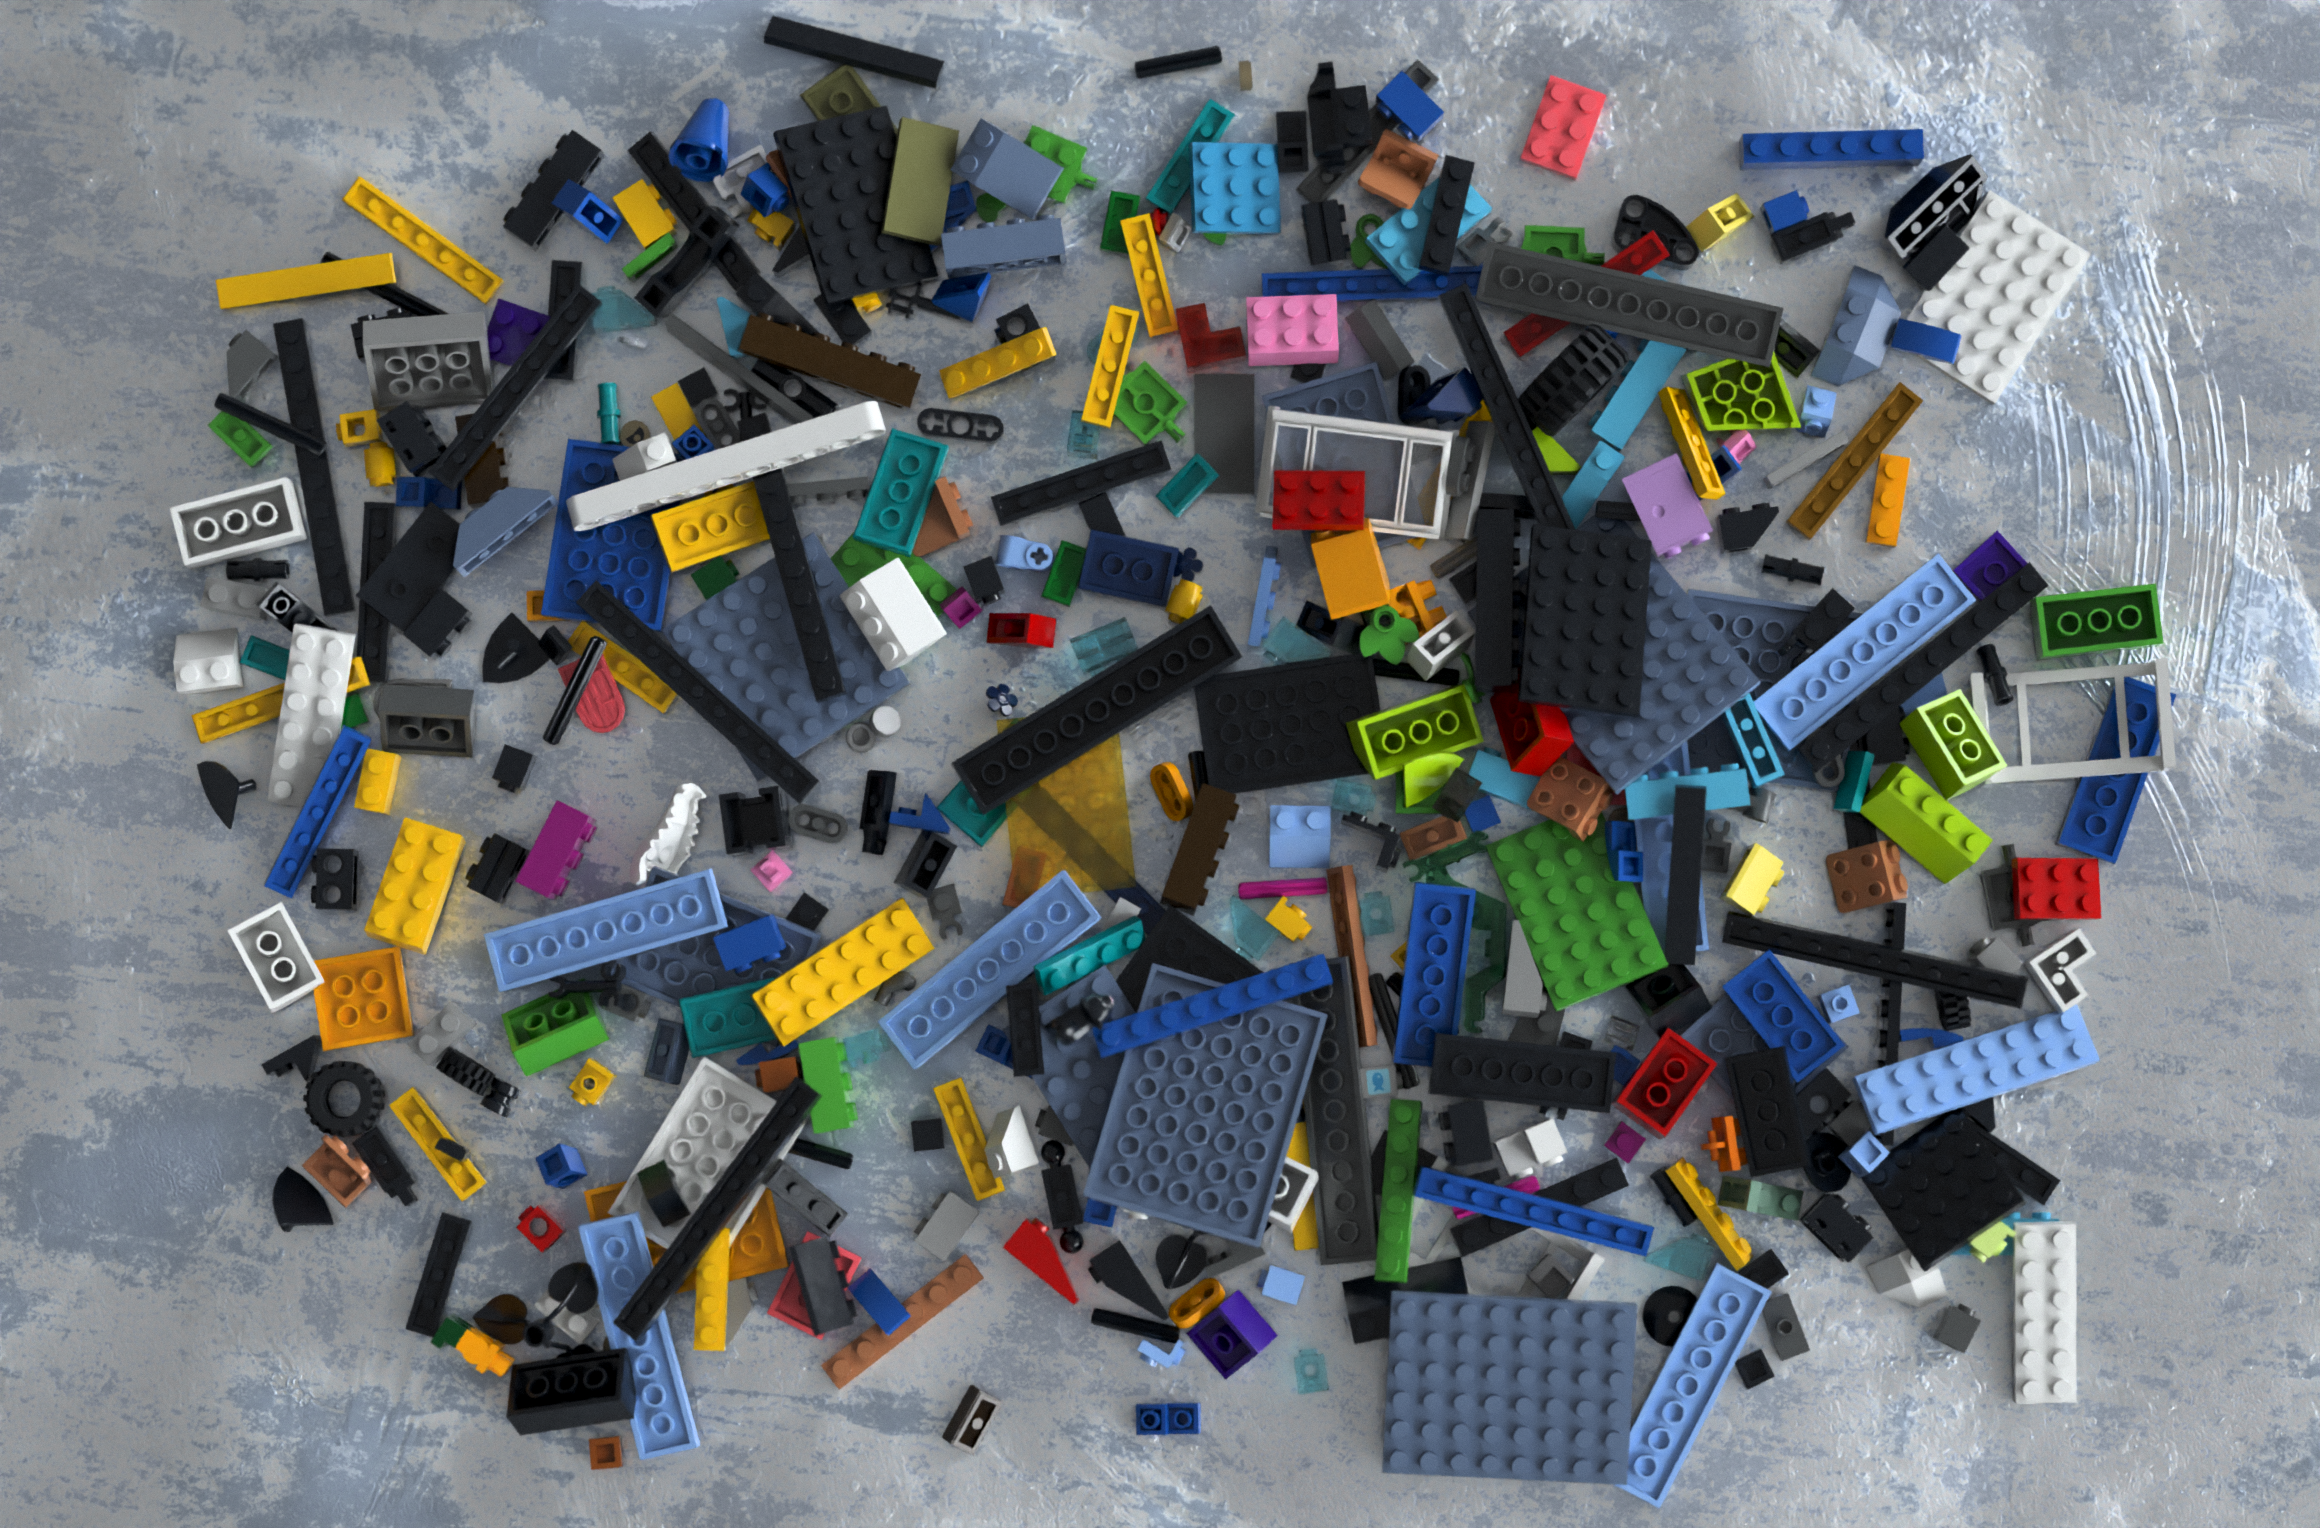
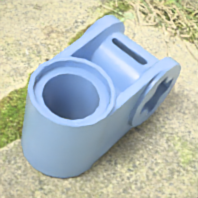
M1001 535L995 565L1019 570L1046 572L1052 568L1055 555L1046 544L1028 541L1015 536ZM1040 550H1043L1048 559L1047 561L1042 560L1041 565H1038L1033 556L1039 555Z

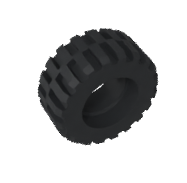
M1591 324L1520 395L1518 401L1524 414L1545 435L1555 436L1629 361L1628 354L1600 325Z

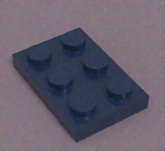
M1090 529L1078 589L1166 607L1179 548Z

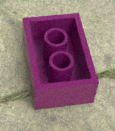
M557 800L515 881L547 898L556 900L558 896L563 897L570 884L567 877L571 869L576 870L583 859L584 854L581 853L585 842L590 843L598 828L594 826L596 819Z

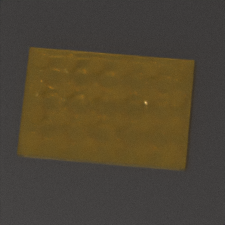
M1026 717L996 720L998 734ZM1119 733L1005 802L1016 901L1028 899L1062 870L1069 874L1082 893L1136 887Z

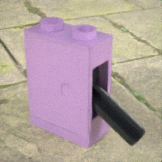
M1677 453L1622 479L1632 503L1599 500L1596 504L1597 518L1642 522L1657 556L1664 555L1666 559L1681 553V546L1692 542L1693 546L1709 540L1708 534L1713 532Z

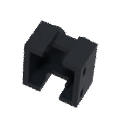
M408 401L376 420L407 470L413 473L415 477H421L428 473L447 448L441 437L434 430L430 432L428 429L432 423L425 412L418 405L412 408Z
M780 786L758 789L759 795L762 796L746 799L745 794L740 792L719 795L727 855L735 857L753 854V848L766 846V849L770 850L793 848L788 822L786 793Z
M1822 1193L1799 1216L1798 1220L1841 1262L1850 1263L1874 1238L1869 1232L1872 1226L1860 1215L1853 1216L1847 1211L1850 1205L1839 1194L1835 1195L1832 1193L1826 1195Z

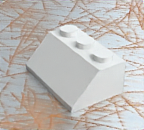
M899 558L860 579L839 595L887 672L907 664L947 634Z
M282 902L227 930L271 1013L299 1000L325 982Z

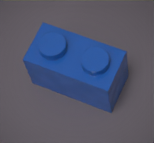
M1403 71L1376 95L1377 110L1386 119L1391 117L1399 124L1397 127L1398 131L1408 140L1413 138L1418 143L1443 119L1444 111Z
M570 179L566 181L551 203L584 231L608 244L624 221L621 216L591 191Z
M774 914L713 937L725 970L734 969L736 974L752 968L751 962L762 958L763 962L766 963L781 957L779 951L786 948Z

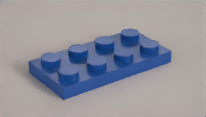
M1770 949L1721 986L1769 1049L1785 1046L1792 1079L1796 1083L1845 1046Z

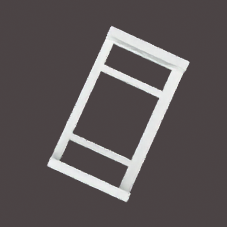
M2168 658L2155 659V662L2008 673L2005 677L2008 686H2017L2023 766L2006 767L1986 779V784L2170 771V768L2176 767ZM1983 672L1971 673L1973 710L1990 736L1986 688L1990 687L1984 681ZM2154 675L2161 755L2130 758L2124 677ZM2115 678L2121 758L2032 765L2026 685Z
M1440 1156L1437 1157L1431 1167L1465 1177L1468 1176L1448 1164L1449 1162ZM1414 1196L1412 1222L1426 1199ZM1453 1213L1426 1259L1409 1251L1408 1268L1435 1262L1451 1236L1449 1229L1456 1227L1461 1219H1456ZM1534 1227L1529 1228L1550 1241L1538 1262L1546 1254L1553 1256L1558 1247L1583 1262L1574 1277L1575 1280L1569 1285L1562 1299L1580 1300L1605 1259L1596 1253L1588 1251L1564 1235ZM1527 1278L1516 1297H1528L1535 1284ZM1468 1287L1470 1295H1481Z

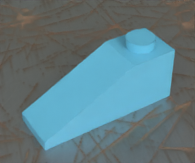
M1601 440L1562 496L1563 503L1575 529L1578 528L1625 458V456Z

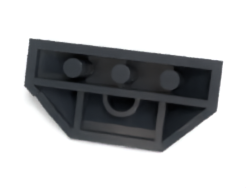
M1969 154L1932 168L1890 209L1884 237L1899 258H1911L1943 223L1953 232L1957 233L1971 220L1977 211L1982 196L1983 184H1986L1988 178L1973 155Z

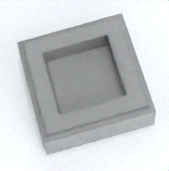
M1172 213L1158 239L1170 250L1179 253L1192 227L1181 216Z

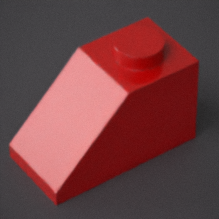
M989 613L986 643L1026 648H1053L1056 618L1032 613Z

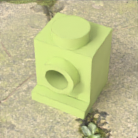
M2000 1221L1967 1243L1971 1247L1969 1253L1984 1263L1992 1255L1997 1257L2007 1244L2004 1241L2005 1237L2013 1238L2016 1232Z

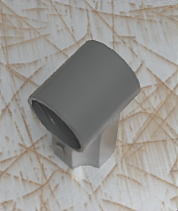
M1751 786V788L1748 787L1750 805L1726 808L1740 812L1744 817L1768 823L1777 794L1759 787L1753 789Z

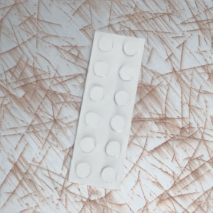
M297 623L294 625L267 801L296 807L303 806L341 731L356 634Z
M2074 1221L2014 1222L2013 1231L2016 1232L2013 1237L2015 1404L2077 1402L2076 1223Z

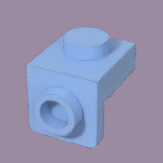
M1808 385L1799 418L1801 428H1796V430L1813 436L1825 437L1832 420L1837 393Z
M1144 1338L1137 1348L1142 1353L1139 1357L1140 1359L1154 1367L1158 1362L1166 1368H1169L1171 1363L1177 1366L1186 1351L1182 1348L1184 1341L1178 1339L1170 1354Z

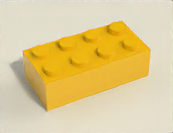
M404 817L364 929L368 937L426 955L466 843L462 835Z

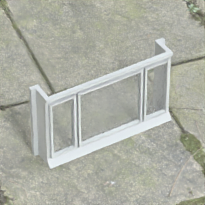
M1268 406L1255 513H1259V517L1273 518L1274 470L1365 471L1364 518L1369 517L1373 531L1439 540V537L1445 536L1451 495L1446 494V478L1455 438L1459 436V430L1447 428L1446 431L1280 410V407Z

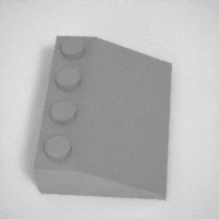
M484 311L363 321V350L373 406L376 411L393 410L406 401L410 403L412 408L416 405L420 408L483 403L493 391Z

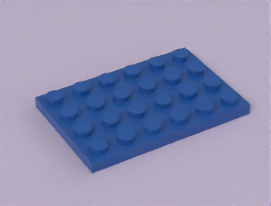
M568 439L558 500L560 504L557 507L541 611L543 617L599 624L576 603L597 580L652 631H662L670 570L650 516L681 505V500L585 531H574L566 500L572 496L620 481L612 459L630 447ZM674 453L677 462L684 460L679 453Z

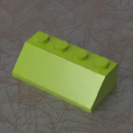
M1465 684L1453 685L1346 722L1354 751L1373 780L1402 771L1404 763L1425 754L1434 752L1453 753L1484 742Z
M1895 762L1891 763L1864 797L1859 812L1943 884L1948 883L1974 865L1993 841L1906 765Z

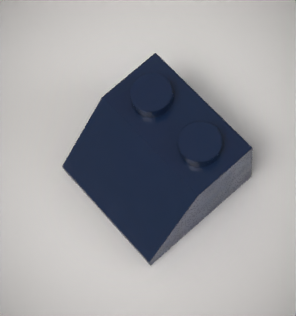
M1463 367L1437 378L1400 417L1404 421L1423 422L1431 418H1435L1437 424H1443L1451 420L1457 422L1466 414L1470 417L1480 410L1483 406L1480 403L1483 398L1472 374L1466 367Z

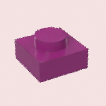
M963 586L939 604L959 629L983 611Z
M1621 1121L1603 1146L1629 1164L1646 1138Z

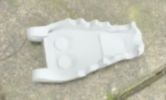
M682 783L675 789L670 804L661 819L639 845L633 856L630 868V881L632 884H644L647 871H652L653 866L677 874L681 865L691 856L690 847L695 846L692 835L698 834L696 824L699 823V819L695 815L698 811V802L701 798H706V794L697 785Z

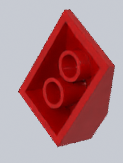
M1519 667L1518 683H1512V692H1496L1490 698V702L1511 771L1541 777L1570 747L1574 740L1567 717L1559 707L1518 702Z
M1667 1028L1619 1091L1611 1105L1659 1140L1663 1139L1668 1135L1718 1063L1673 1030Z
M1036 1217L1032 1221L1026 1218L1003 1248L1075 1305L1079 1300V1296L1052 1237L1047 1234L1050 1228Z

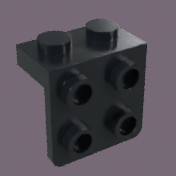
M1351 811L1349 816L1343 814L1341 824L1385 840L1375 869L1386 873L1388 867L1395 868L1401 853V849L1396 848L1400 835L1395 833L1396 828L1379 822L1378 827L1367 823L1368 817Z

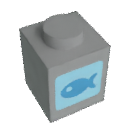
M1395 1065L1360 1068L1364 1099L1398 1095L1397 1089H1403L1401 1070L1395 1071Z

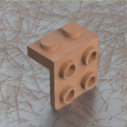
M1385 129L1372 158L1358 180V184L1367 192L1377 194L1391 201L1397 207L1411 209L1427 183L1439 155Z
M946 476L935 481L936 487L912 551L917 557L925 556L971 536L968 527L973 526L966 509L960 511L956 502L957 499L961 498L955 482L948 483Z
M1560 756L1540 778L1527 800V806L1531 810L1566 827L1574 838L1584 842L1587 835L1590 836L1595 831L1598 824L1597 818L1601 811L1606 810L1611 804L1613 790L1602 777Z
M1891 839L1829 854L1826 857L1837 907L1841 913L1908 898L1906 892L1908 890V883L1906 877L1901 873L1899 865L1900 852Z
M325 1134L321 1138L323 1145L302 1167L343 1207L347 1208L372 1183L369 1177L371 1173L370 1168L357 1156L352 1160L347 1155L349 1152L348 1147L337 1136L334 1135L330 1139Z

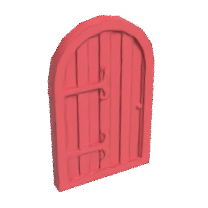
M603 653L576 707L577 714L583 724L590 730L599 733L610 732L618 727L625 714L622 695ZM580 658L558 668L565 687H567Z

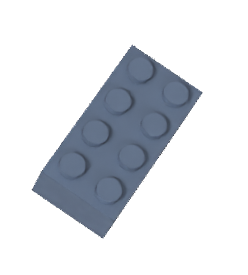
M1050 214L1036 217L1037 221L1025 222L1024 219L1019 218L1008 220L1007 225L995 226V223L988 222L978 224L977 229L965 230L963 226L948 228L947 233H941L948 279L986 272L994 274L1067 264L1061 218H1054V215Z

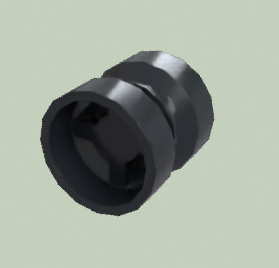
M494 1077L490 1084V1095H485L480 1104L507 1118L511 1111L509 1103L518 1098L521 1090Z

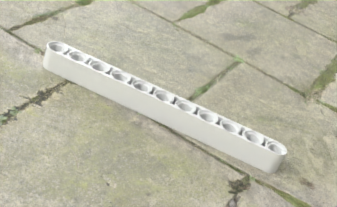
M876 401L864 402L568 498L566 504L574 531H585L876 438L884 434L886 430L878 403Z

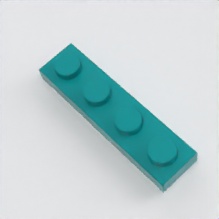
M1209 99L1146 196V201L1171 216L1190 187L1189 144L1191 142L1218 143L1234 119L1235 114Z
M1134 915L1034 965L1033 968L1039 991L1046 996L1102 966L1139 949L1145 941L1141 919Z

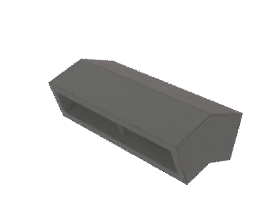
M1375 299L1345 317V320L1372 361H1377L1379 371L1385 381L1392 379L1401 373L1403 369L1410 367L1415 362Z

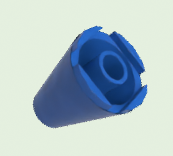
M716 98L703 100L670 146L668 154L670 164L673 168L676 164L681 169L680 174L695 181L711 182L714 180V177L720 175L721 178L725 174L728 166L729 109L726 104Z

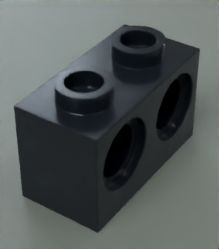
M1027 303L997 318L998 328L994 329V332L1000 344H1003L1037 330L1040 326ZM1015 321L1021 322L1025 326L1024 331L1019 335H1013L1008 331L1009 325ZM1055 356L1022 369L1023 376L1025 377L1056 361Z
M317 848V855H313L312 872L316 873V885H312L311 902L316 903L315 909L357 911L358 850ZM338 856L341 860V868L339 871L331 873L328 869V862L332 857ZM336 886L340 890V898L337 902L330 903L327 899V892L331 887Z

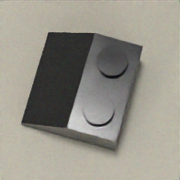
M1668 964V967L1631 981L1625 986L1658 1038L1662 1036L1667 1028L1675 1032L1712 1009L1701 985L1685 965Z

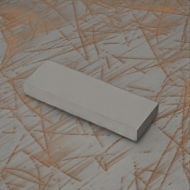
M1844 430L1767 475L1763 481L1768 489L1775 487L1844 446L1849 440Z

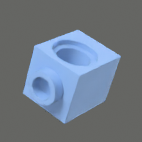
M1849 984L1816 995L1828 1024L1860 1013Z
M1867 1131L1851 1147H1847L1838 1158L1859 1179L1870 1174L1890 1152L1870 1131Z
M1269 1265L1268 1271L1262 1269L1257 1287L1262 1288L1261 1295L1297 1305L1305 1275Z

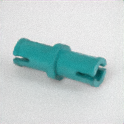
M600 383L598 384L599 410L597 411V418L600 419L601 443L617 445L620 443L618 418L621 417V411L617 409V384Z

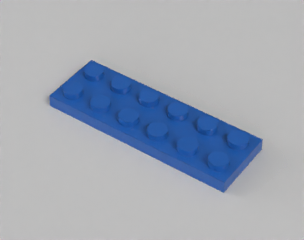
M2124 677L2130 758L2155 756L2160 742L2155 686L2130 677ZM2115 683L2086 761L2121 758ZM2170 692L2172 709L2176 694ZM2148 772L2080 777L2057 844L2105 862L2116 864Z
M1414 882L1392 1056L1393 1063L1431 1067L1435 1033L1458 1035L1476 894L1475 888Z

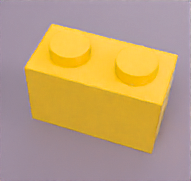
M641 179L612 197L645 250L668 232L672 237L677 234L673 226L678 222L669 208L663 211L657 201L662 199L653 183L647 186L644 180Z
M367 748L354 808L390 815L401 756Z

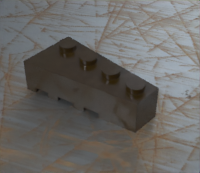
M1202 783L1162 893L1160 904L1167 907L1171 905L1175 909L1192 916L1195 915L1198 905L1204 906L1209 889L1204 888L1208 877L1214 878L1220 862L1215 860L1218 848L1224 850L1230 834L1225 832L1228 820L1234 822L1240 806L1235 803L1237 795Z

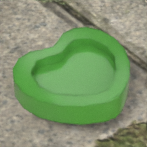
M989 193L980 195L976 200L977 213L985 223L996 222L998 213L1006 207L1004 202Z

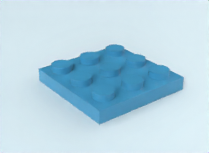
M1191 142L1189 144L1192 233L1278 235L1281 233L1278 144Z

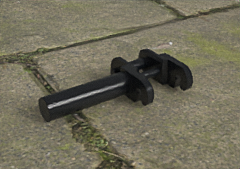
M921 282L918 283L915 296L909 297L898 294L895 289H890L888 298L891 299V302L886 304V307L889 308L888 313H891L892 310L906 314L908 319L910 314H914V310H911L912 305L927 311L960 319L959 316L934 305L931 299L920 296V290L923 285ZM900 298L909 301L908 308L894 304L895 299Z

